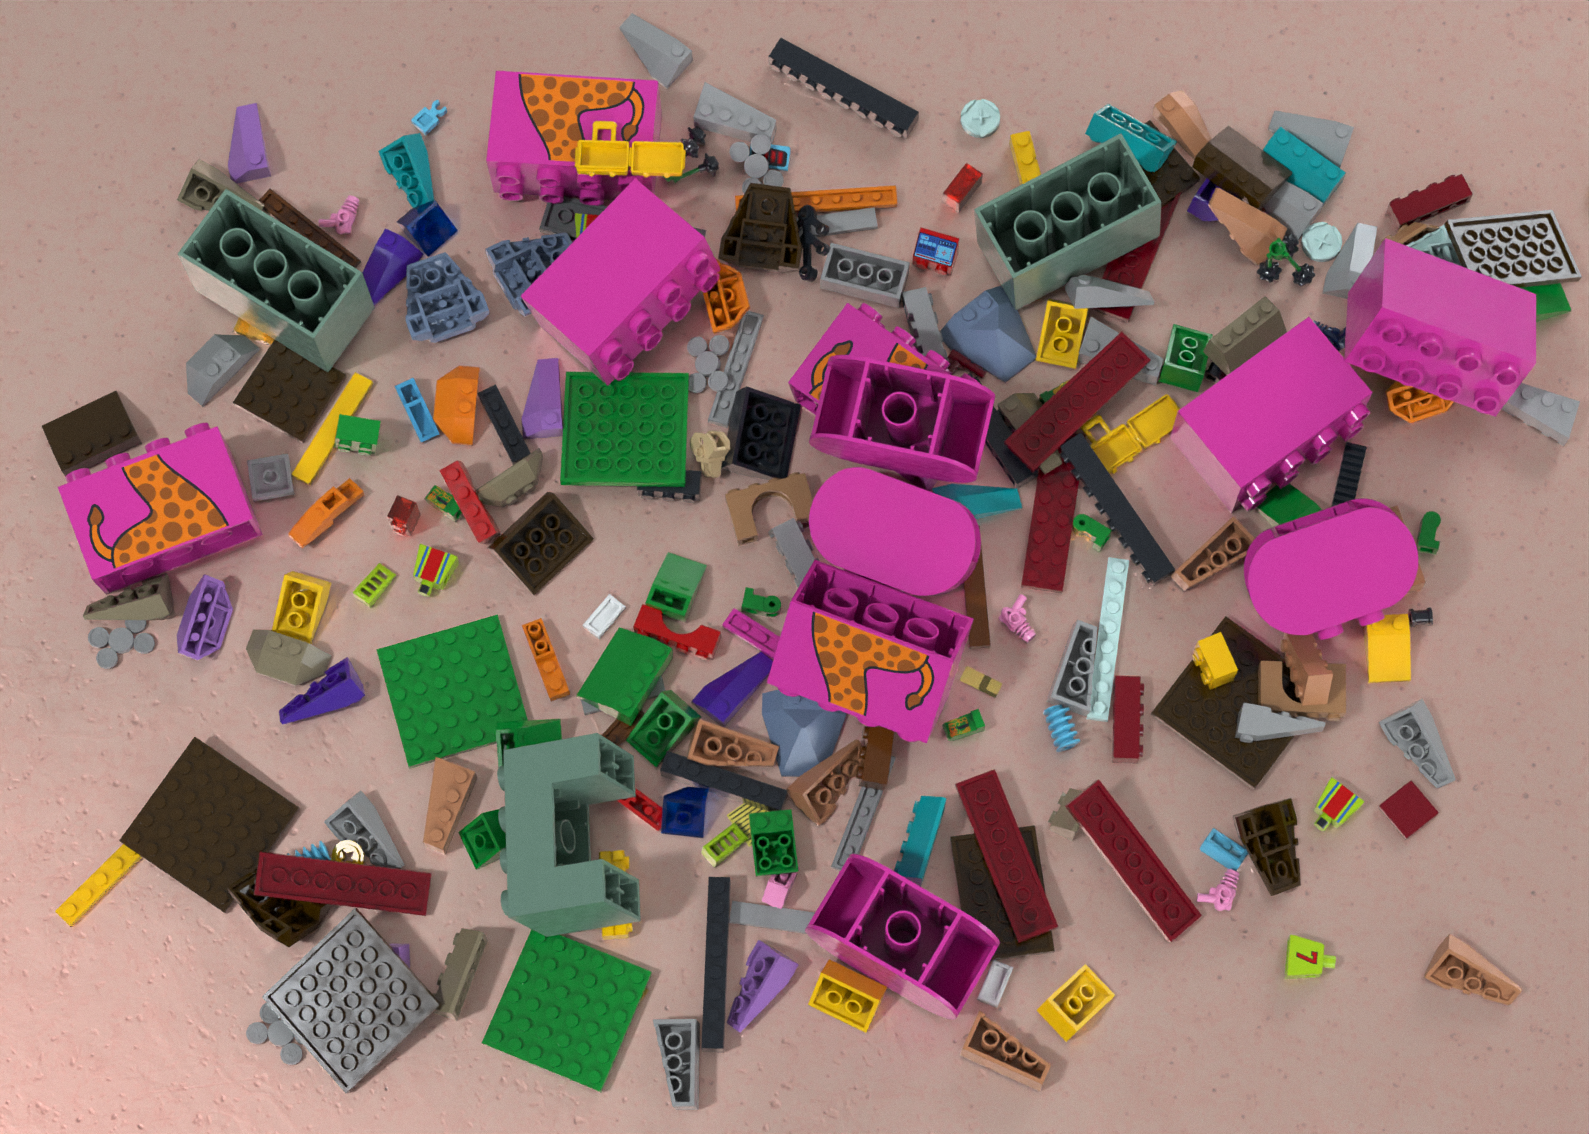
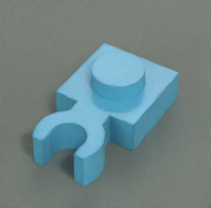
M439 100L432 103L430 110L424 107L411 119L412 124L425 136L440 123L437 117H442L447 113L446 107H443L441 110L436 109L440 105Z

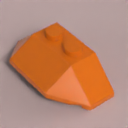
M717 259L716 261L721 269L718 272L719 279L711 290L703 293L714 334L733 328L750 309L741 272Z
M459 365L437 380L433 421L452 444L473 446L480 367Z
M1399 381L1394 382L1385 391L1389 411L1408 423L1446 412L1454 402L1444 400L1421 389L1403 385Z

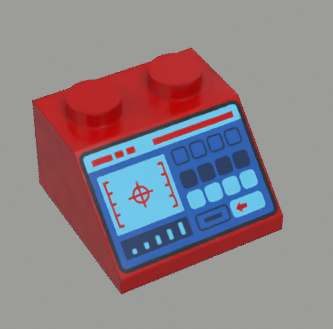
M920 227L912 264L919 269L925 270L928 268L934 270L940 275H951L958 256L959 238Z

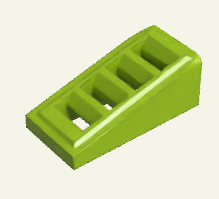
M379 563L354 590V597L371 608L396 577V574ZM379 571H381L388 577L384 579L383 577L378 575ZM377 578L382 584H377L373 579ZM371 584L377 589L374 591L368 585ZM366 590L372 595L368 597L363 592Z
M734 822L704 845L701 853L715 868L746 842L748 837ZM731 832H733L736 835V837L739 839L738 841H736L730 835ZM724 838H726L732 845L729 846L725 842ZM719 843L725 851L722 852L717 844Z

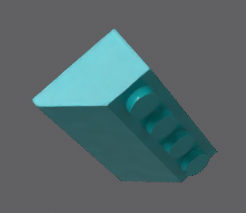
M1110 104L1105 105L1093 114L1085 132L1092 141L1097 143H1103L1122 134L1138 163L1142 165L1143 169L1150 172H1155L1161 168L1177 143L1176 140Z
M1281 126L1263 149L1264 152L1293 172L1286 182L1308 192L1321 201L1323 206L1341 185L1346 174L1342 169Z
M921 796L920 801H915L912 813H915L914 821H909L906 833H909L907 841L903 840L900 849L903 857L901 861L896 862L894 872L920 887L945 810L946 798Z

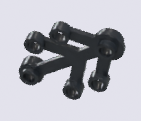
M804 205L799 210L797 221L798 232L803 228V234L800 236L801 247L803 248V266L799 270V275L802 280L807 282H813L818 275L817 269L811 266V244L816 248V252L822 256H826L830 250L829 245L821 242L811 233V225L816 228L815 231L820 236L824 237L829 233V226L817 219V212L811 205Z

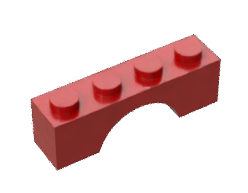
M457 460L439 470L478 543L485 544L501 535L493 517L479 499L474 489L472 478L463 462Z
M642 604L633 626L635 633L656 639L667 646L668 644L675 646V649L680 652L687 653L689 651L695 653V656L702 660H707V658L713 660L721 639V631L704 625H700L695 631L688 634L672 632L663 622L662 611Z

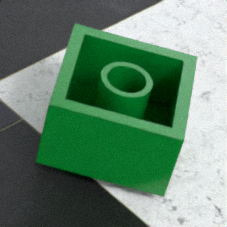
M339 414L334 447L338 448V451L341 452L353 450L365 456L375 454L381 421Z

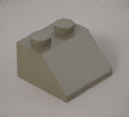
M1069 788L1067 794L1062 793L1058 804L1061 806L1058 812L1053 811L1048 822L1051 823L1049 830L1073 841L1080 826L1066 809L1065 805L1082 791Z

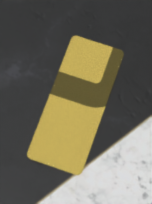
M966 666L960 678V681L994 698L1002 686L1001 682Z

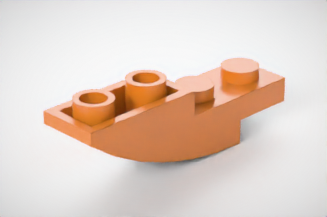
M350 478L338 488L333 486L304 513L290 530L288 536L303 549L332 526L333 519L364 496V491Z
M542 618L522 625L550 701L570 695Z

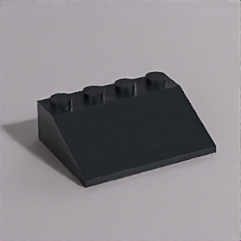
M747 386L736 391L727 435L730 440V450L725 456V461H722L721 469L739 475L767 480L787 478L801 405Z

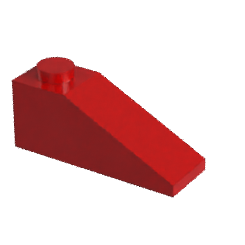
M636 788L635 797L617 800L657 831L661 829L671 815Z

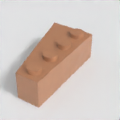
M1233 516L1170 577L1186 591L1244 559L1250 544L1255 538Z
M1284 633V638L1280 641L1281 652L1285 653L1286 667L1290 668L1291 682L1295 683L1296 697L1300 698L1302 706L1327 704L1333 672L1326 669L1328 668V663L1326 660H1322V652L1320 649H1317V642L1313 635Z
M437 757L434 764L423 844L428 849L446 855L477 780V775L473 770Z
M980 1010L960 1056L1038 1091L1041 1090L1051 1067L1040 1056L1018 1042V1039L1001 1029L1000 1025L988 1019Z

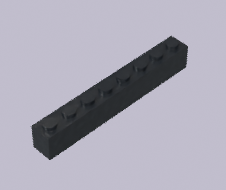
M783 38L779 39L768 56L769 65L773 70L787 74L793 81L802 82L808 89L822 93L826 99H833L839 102L840 106L845 109H852L860 117L872 120L880 128L885 127L897 137L902 136L907 139L918 121L919 112Z
M1082 433L1061 445L1060 457L1065 464L1070 463L1073 468L1071 472L1077 481L1081 479L1085 485L1083 490L1089 498H1094L1096 501L1094 506L1100 515L1104 513L1108 521L1106 523L1112 532L1116 530L1120 536L1118 541L1124 549L1128 548L1132 553L1130 558L1135 566L1140 565L1143 569L1141 574L1146 582H1152L1153 585H1156L1174 573L1175 568Z
M709 877L702 1052L724 1053L730 877Z

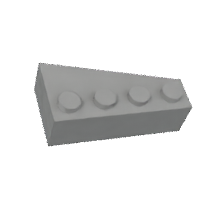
M706 82L704 83L693 117L694 127L698 126L703 130L751 142L754 136L764 134L769 137L771 144L773 143L777 130L776 119Z
M926 287L902 292V302L910 334L916 340L914 346L923 356L929 350H933L948 361L946 350L942 344V333L937 327V314L933 312L931 306L933 305L932 294H928Z
M1091 317L1080 348L1078 362L1087 364L1119 333ZM1132 341L1151 359L1150 363L1133 379L1156 386L1164 359Z
M1521 383L1502 410L1512 416L1515 415L1523 420V423L1542 431V434L1552 437L1558 441L1557 443L1564 446L1570 437L1580 401Z
M792 518L768 531V534L771 538H776V548L779 554L786 557V567L791 575H795L794 581L797 587H799L813 561L820 560L814 558L811 552L814 550L809 539L805 540L802 534L804 529L800 521H795Z
M1080 620L1073 624L1046 701L1054 705H1062L1063 708L1069 707V711L1085 717L1091 710L1092 676L1094 673V654L1097 637L1096 626Z
M654 1019L653 1023L656 1029L672 1106L676 1110H699L700 1023L696 1019Z

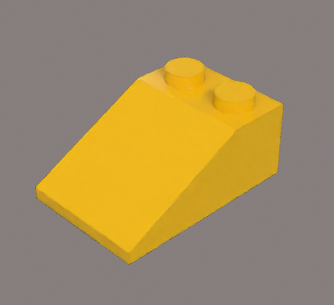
M1049 298L1036 361L1076 369L1089 308L1074 309L1070 302Z
M295 571L284 574L271 631L311 644L328 600L331 582Z
M1408 614L1384 615V619L1363 626L1368 683L1411 681Z
M1085 964L1036 1011L1067 1042L1115 994Z

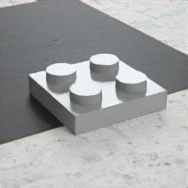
M288 453L247 460L254 502L295 495Z

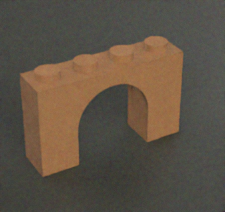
M792 473L787 478H773L768 483L761 485L760 483H754L746 489L740 490L736 488L725 494V501L738 546L758 541V533L752 513L756 504L767 497L784 499L791 506L795 520L800 521L803 529L809 527V513L813 499L805 473Z
M1261 661L1258 666V705L1271 708L1272 713L1288 712L1295 719L1298 716H1303L1318 720L1320 717L1327 718L1329 721H1339L1346 714V664L1328 663V668L1326 669L1333 672V678L1327 704L1302 706L1301 703L1290 699L1284 692L1282 686V661Z

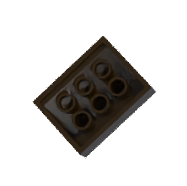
M1229 125L1199 151L1192 165L1195 170L1222 190L1258 210L1264 207L1293 174L1292 171Z
M117 391L42 425L51 450L64 476L78 469L91 468L112 456L121 454L142 443Z
M546 492L498 537L488 549L515 578L535 595L594 538L554 493Z

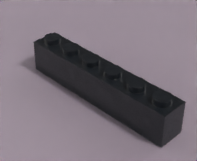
M973 377L981 384L980 380L977 377ZM993 406L985 444L1015 488L1018 489L1038 477L1039 467L1032 472L1004 444V441L1014 431L1005 424L1004 417L999 409L996 410Z
M669 751L666 752L660 769L662 777L769 812L783 810L788 798V790L712 765H704Z

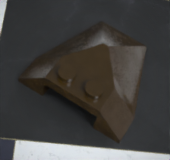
M750 183L726 232L721 238L718 259L738 267L773 272L799 270L802 247L791 188Z
M1292 798L1258 806L1233 815L1237 835L1270 895L1274 896L1300 886L1299 858H1296L1295 846L1298 845V838H1295L1294 833L1297 817Z
M257 869L227 887V891L262 932L287 947H291L318 929L332 907V904L254 895Z

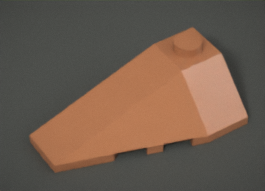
M1183 90L1169 93L1154 105L1152 116L1195 160L1199 151L1212 139L1196 104Z
M1215 188L1208 204L1209 208L1219 222L1224 224L1229 230L1231 239L1236 240L1239 244L1241 253L1253 263L1259 265L1267 258V254L1270 252V244L1276 241L1277 238H1280L1281 241L1283 240L1287 228L1268 214L1220 188Z
M699 719L690 739L687 759L713 766L773 767L779 746Z
M857 739L799 776L786 789L794 804L818 826L835 811L837 800L840 795L845 794L847 791L846 785L851 778L856 776L858 766H861L862 759H859V752L862 745Z
M1451 934L1439 945L1424 974L1426 979L1442 988L1449 990L1450 987L1459 989L1468 995L1470 993L1483 996L1484 999L1510 1005L1522 992V988L1472 947Z

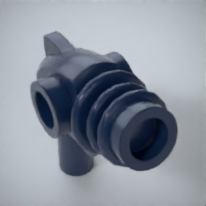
M1313 321L1338 351L1345 348L1346 327L1340 331L1338 328H1328V325H1320V322Z

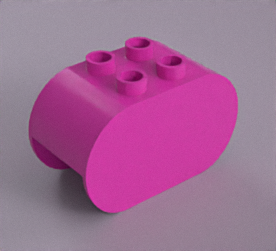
M831 356L828 359L809 444L823 453L854 463L946 482H974L978 475L995 394L979 383L953 375L861 356Z
M852 467L832 475L820 487L810 508L809 529L816 548L827 561L843 568L844 571L869 580L873 579L887 587L909 595L935 596L958 588L972 574L979 559L981 550L980 529L974 515L967 507L952 499L867 468Z
M1358 498L1274 526L1260 533L1247 550L1244 561V579L1251 601L1257 613L1266 623L1279 631L1293 635H1308L1316 632L1319 639L1324 640L1343 633L1344 630L1341 623L1355 618L1359 621L1360 626L1369 625L1384 619L1382 609L1391 607L1400 601L1413 585L1418 570V551L1410 531L1389 507L1373 499Z
M858 854L849 855L811 921L805 928V932L813 941L836 958L914 1004L950 1020H956L1000 945L996 935L972 916L886 866Z

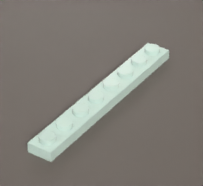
M1108 557L1094 659V673L1092 676L1091 710L1086 718L1088 720L1108 722L1129 560Z

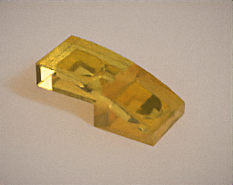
M238 318L233 329L234 333L271 346L274 341L273 338Z

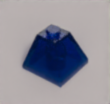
M435 200L410 209L396 222L406 236L428 257L458 231Z
M687 786L664 795L661 834L703 838L709 789Z

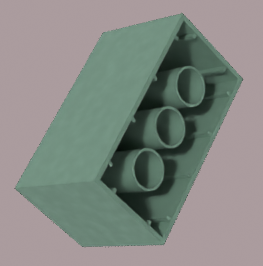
M1119 134L974 209L977 243L1014 309L1018 310L1066 285L1071 277L1085 275L1159 237L1161 201L1123 135Z
M225 189L178 252L186 273L197 292L326 372L330 371L375 309L361 271Z

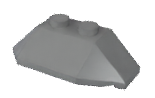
M214 334L186 362L188 395L204 407L260 350L259 347L245 335Z

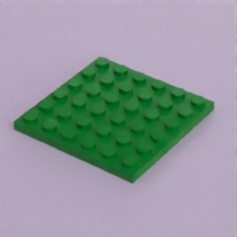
M566 372L560 484L579 486L685 487L689 373L630 372L624 379L620 381L614 379L607 386L593 372Z
M498 614L376 649L409 769L434 762L436 757L445 759L496 744L497 722L528 720Z
M531 929L482 1044L601 1093L652 972L562 935L546 937Z

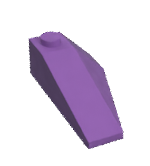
M257 103L239 106L236 109L228 160L230 179L236 184L271 177Z
M558 358L537 360L521 419L524 440L563 436Z
M758 940L747 959L746 966H748L745 978L741 977L739 984L742 985L739 996L734 998L727 1023L738 1032H741L788 984L799 964L763 941Z

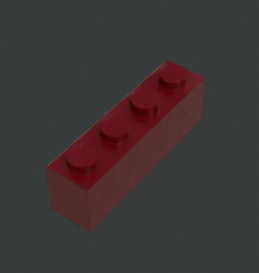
M1462 174L1457 176L1451 175L1441 183L1437 184V182L1429 184L1424 190L1412 191L1405 198L1401 199L1398 197L1393 199L1389 203L1386 212L1397 232L1406 224L1409 226L1414 222H1423L1470 202L1473 193Z
M1115 676L1112 763L1138 764L1139 757H1143V745H1140V737H1143L1144 725L1140 724V716L1144 715V704H1140V696H1144V683H1140V676Z

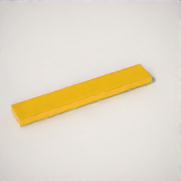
M356 372L354 373L292 472V477L309 486L312 484L334 448L339 414L354 416L371 389L373 381Z

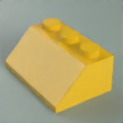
M829 959L820 973L808 1005L866 1033L881 1004L887 987Z

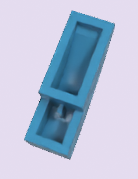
M414 378L394 386L420 442L439 435V431Z

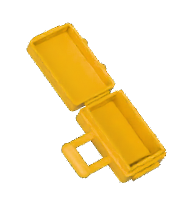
M594 121L592 124V140H579L575 150V168L577 173L589 174L591 177L594 175H610L611 177L627 175L629 166H631L632 175L644 176L645 178L649 176L680 177L683 174V170H685L686 150H684L683 143L634 141L632 148H629V142L616 141L617 124L614 121ZM598 129H610L611 141L597 140Z
M1166 394L1128 419L1126 425L1121 424L1112 431L1101 415H1095L1081 427V430L1091 441V448L1109 474H1115L1118 467L1127 461L1133 462V457L1141 452L1142 447L1146 449L1154 443L1159 444L1161 438L1172 432L1180 407L1173 398L1171 399ZM1100 423L1107 434L1096 441L1089 429Z

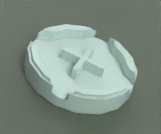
M975 99L964 106L961 111L960 122L967 134L975 138H985L991 136L1000 125V112L993 102L986 99Z
M1314 223L1308 226L1303 233L1301 240L1302 250L1307 257L1314 261H1330L1341 250L1342 236L1336 227L1328 225V223Z

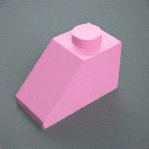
M798 872L771 875L762 902L782 909Z

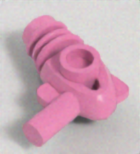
M349 195L337 214L332 213L330 219H319V227L335 228L338 234H350L356 218L355 214H357L356 210L359 206V199Z
M1019 594L1012 608L1005 607L1002 609L999 620L1006 624L1012 632L1017 631L1016 635H1019L1020 638L1023 637L1022 640L1028 643L1036 636L1034 629H1031V626H1028L1029 622L1025 623L1027 620L1024 617L1026 611L1022 606L1027 598Z
M1227 869L1223 880H1220L1221 884H1218L1216 888L1211 887L1209 894L1197 893V902L1214 903L1217 911H1230L1236 894L1234 889L1237 888L1235 884H1237L1236 880H1239V873L1235 870Z

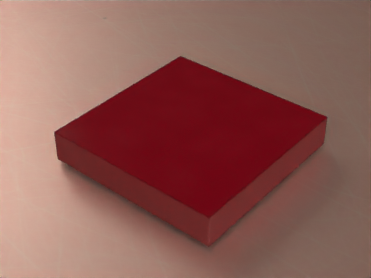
M1412 780L1378 806L1405 840L1439 814Z

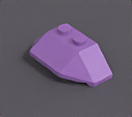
M205 574L189 596L177 633L179 654L199 660L221 648L233 611L223 581Z

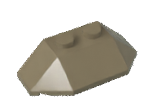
M540 448L475 490L482 504L498 507L510 506L517 502L518 497L524 493H531L536 488L535 486L538 485L543 460Z
M253 629L246 646L256 673L294 686L324 676L332 657L330 654L309 643L270 630Z

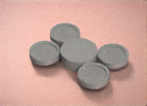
M758 134L752 138L751 148L757 154L750 155V149L744 142H736L730 147L729 153L731 158L736 162L745 161V172L752 177L743 182L742 191L744 194L750 183L762 184L757 178L763 176L764 185L780 187L783 185V175L777 170L768 171V160L761 155L767 153L771 148V141L768 136Z
M716 335L710 340L709 348L711 351H707L708 344L702 337H694L688 342L687 350L693 357H697L695 367L699 372L689 376L690 392H702L707 385L705 377H709L708 385L713 391L720 392L728 386V376L724 372L719 371L721 362L717 356L723 355L729 350L730 343L725 336Z
M125 620L126 628H116L110 635L102 627L92 629L88 634V641L91 646L103 648L109 643L111 647L103 648L98 652L96 656L98 665L104 669L113 668L118 661L117 653H127L133 646L138 653H150L155 646L153 637L148 633H141L134 639L132 634L142 632L146 627V620Z
M268 1003L263 1004L260 1009V1017L265 1023L271 1025L267 1029L263 1023H252L246 1030L247 1039L253 1044H261L268 1037L273 1045L283 1047L280 1056L285 1064L295 1065L299 1063L302 1059V1050L300 1046L291 1042L295 1037L298 1043H302L282 1020H279L280 1017Z

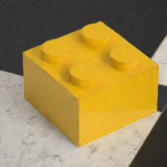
M1219 632L1197 641L1192 658L1195 665L1201 668L1202 673L1200 675L1204 685L1208 684L1211 690L1232 682L1238 669L1222 633Z

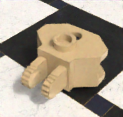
M722 431L696 432L690 439V449L696 456V461L701 462L702 474L705 477L717 478L720 476L721 461H725V456L730 450V440Z

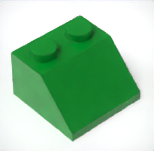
M499 809L481 813L458 832L476 870L499 860L501 849L506 848V832L502 830L499 823Z

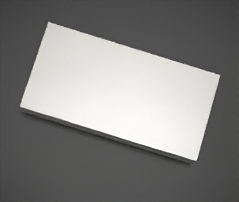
M609 594L583 624V627L600 639L626 607Z
M993 960L977 1000L997 1008L1013 967Z

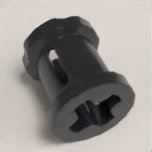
M1212 361L1208 370H1205L1204 376L1208 380L1217 383L1221 380L1220 376L1223 371Z
M1431 607L1426 608V610L1409 609L1408 618L1411 628L1415 627V625H1433Z

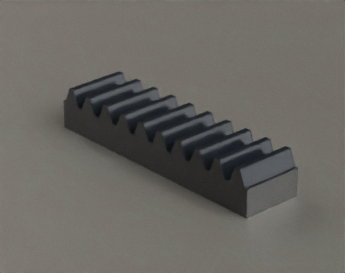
M496 384L477 393L512 465L531 454Z
M1346 442L1331 507L1355 499L1367 449L1366 446Z

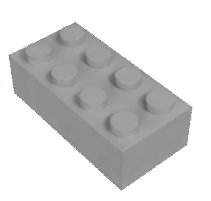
M831 243L820 278V288L899 308L902 292H904L909 274L910 262Z

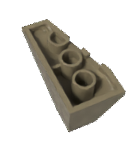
M200 159L191 168L177 198L179 202L194 210L210 211L225 189L261 211L265 206L220 170Z
M1014 393L997 404L999 411L1004 417V422L1014 432L1043 406L1035 393ZM1058 449L1039 466L1044 474L1062 464Z
M165 573L141 581L143 585L131 590L130 587L123 589L124 591L117 597L109 595L87 605L83 615L84 619L153 620L167 617L170 615L173 607L168 574Z

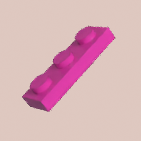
M733 608L722 624V627L774 659L780 637Z

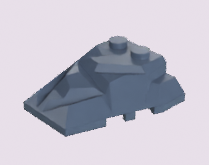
M567 233L543 235L540 239L529 240V237L522 238V241L516 242L504 240L485 249L489 263L493 268L495 279L513 309H518L519 313L524 317L532 313L521 298V295L573 243Z
M446 252L407 265L406 288L408 293L405 321L412 340L424 341L428 339L430 342L436 343L475 329L476 322L482 321L490 313L483 293L473 286L472 281L464 276L461 269Z

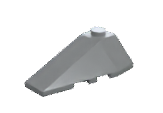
M633 13L619 27L631 47L638 54L641 62L648 69L651 77L666 89L671 86L693 61L692 50L676 38Z
M1274 111L1268 130L1275 134L1281 126L1339 168L1341 167L1354 129L1352 126L1337 121L1281 111Z
M1285 182L1264 205V208L1269 216L1287 228L1286 236L1291 234L1295 240H1299L1307 227L1320 214L1323 203L1308 192Z
M1363 223L1356 224L1326 274L1322 294L1348 298L1349 290L1373 257L1377 226Z
M1081 275L1079 277H1071L1065 285V290L1074 309L1154 305V300L1149 291L1093 276Z
M1423 699L1400 709L1379 722L1388 740L1394 746L1397 745L1405 753L1404 756L1408 760L1411 759L1419 767V771L1436 788L1456 780L1434 719Z
M1243 703L1238 714L1235 737L1240 738L1242 742L1251 743L1252 741L1323 731L1326 722L1298 716L1295 719L1288 712L1272 713L1269 707Z
M359 791L324 821L340 841L351 840L361 845L363 852L369 857L373 865L398 869L405 865L375 806L362 791Z

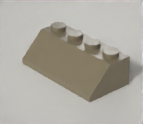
M1266 296L1212 337L1203 352L1226 375L1230 374L1287 333L1280 310Z
M461 928L460 933H456L452 944L455 947L453 952L448 953L445 965L447 967L445 973L440 974L437 981L438 991L436 994L433 993L442 1005L433 1013L456 1021L458 1020L488 941L483 932Z

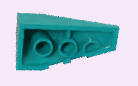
M421 134L404 135L379 150L378 152L385 170L396 179L397 187L403 189L406 193L408 202L418 216L422 218L435 211L428 151Z
M948 484L932 488L933 493L957 501L967 507L975 519L1023 508L1017 488Z

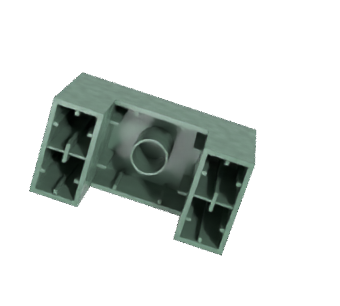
M598 733L504 750V765L499 766L497 778L501 789L505 791V806L499 809L498 814L500 826L506 832V848L500 851V865L503 872L507 874V890H504L501 894V906L505 915L546 937L640 922L639 879L603 859L591 861L589 805L635 797L634 756Z

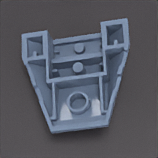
M1001 286L984 291L955 313L940 330L943 342L951 351L955 349L969 358L972 363L974 362L981 366L983 370L1005 383L1036 360V353L1019 312L1014 309Z
M779 690L762 693V716L771 744L779 746L776 761L781 777H799L833 754L846 718V713L842 711H826L816 701L800 695L791 697L784 695Z

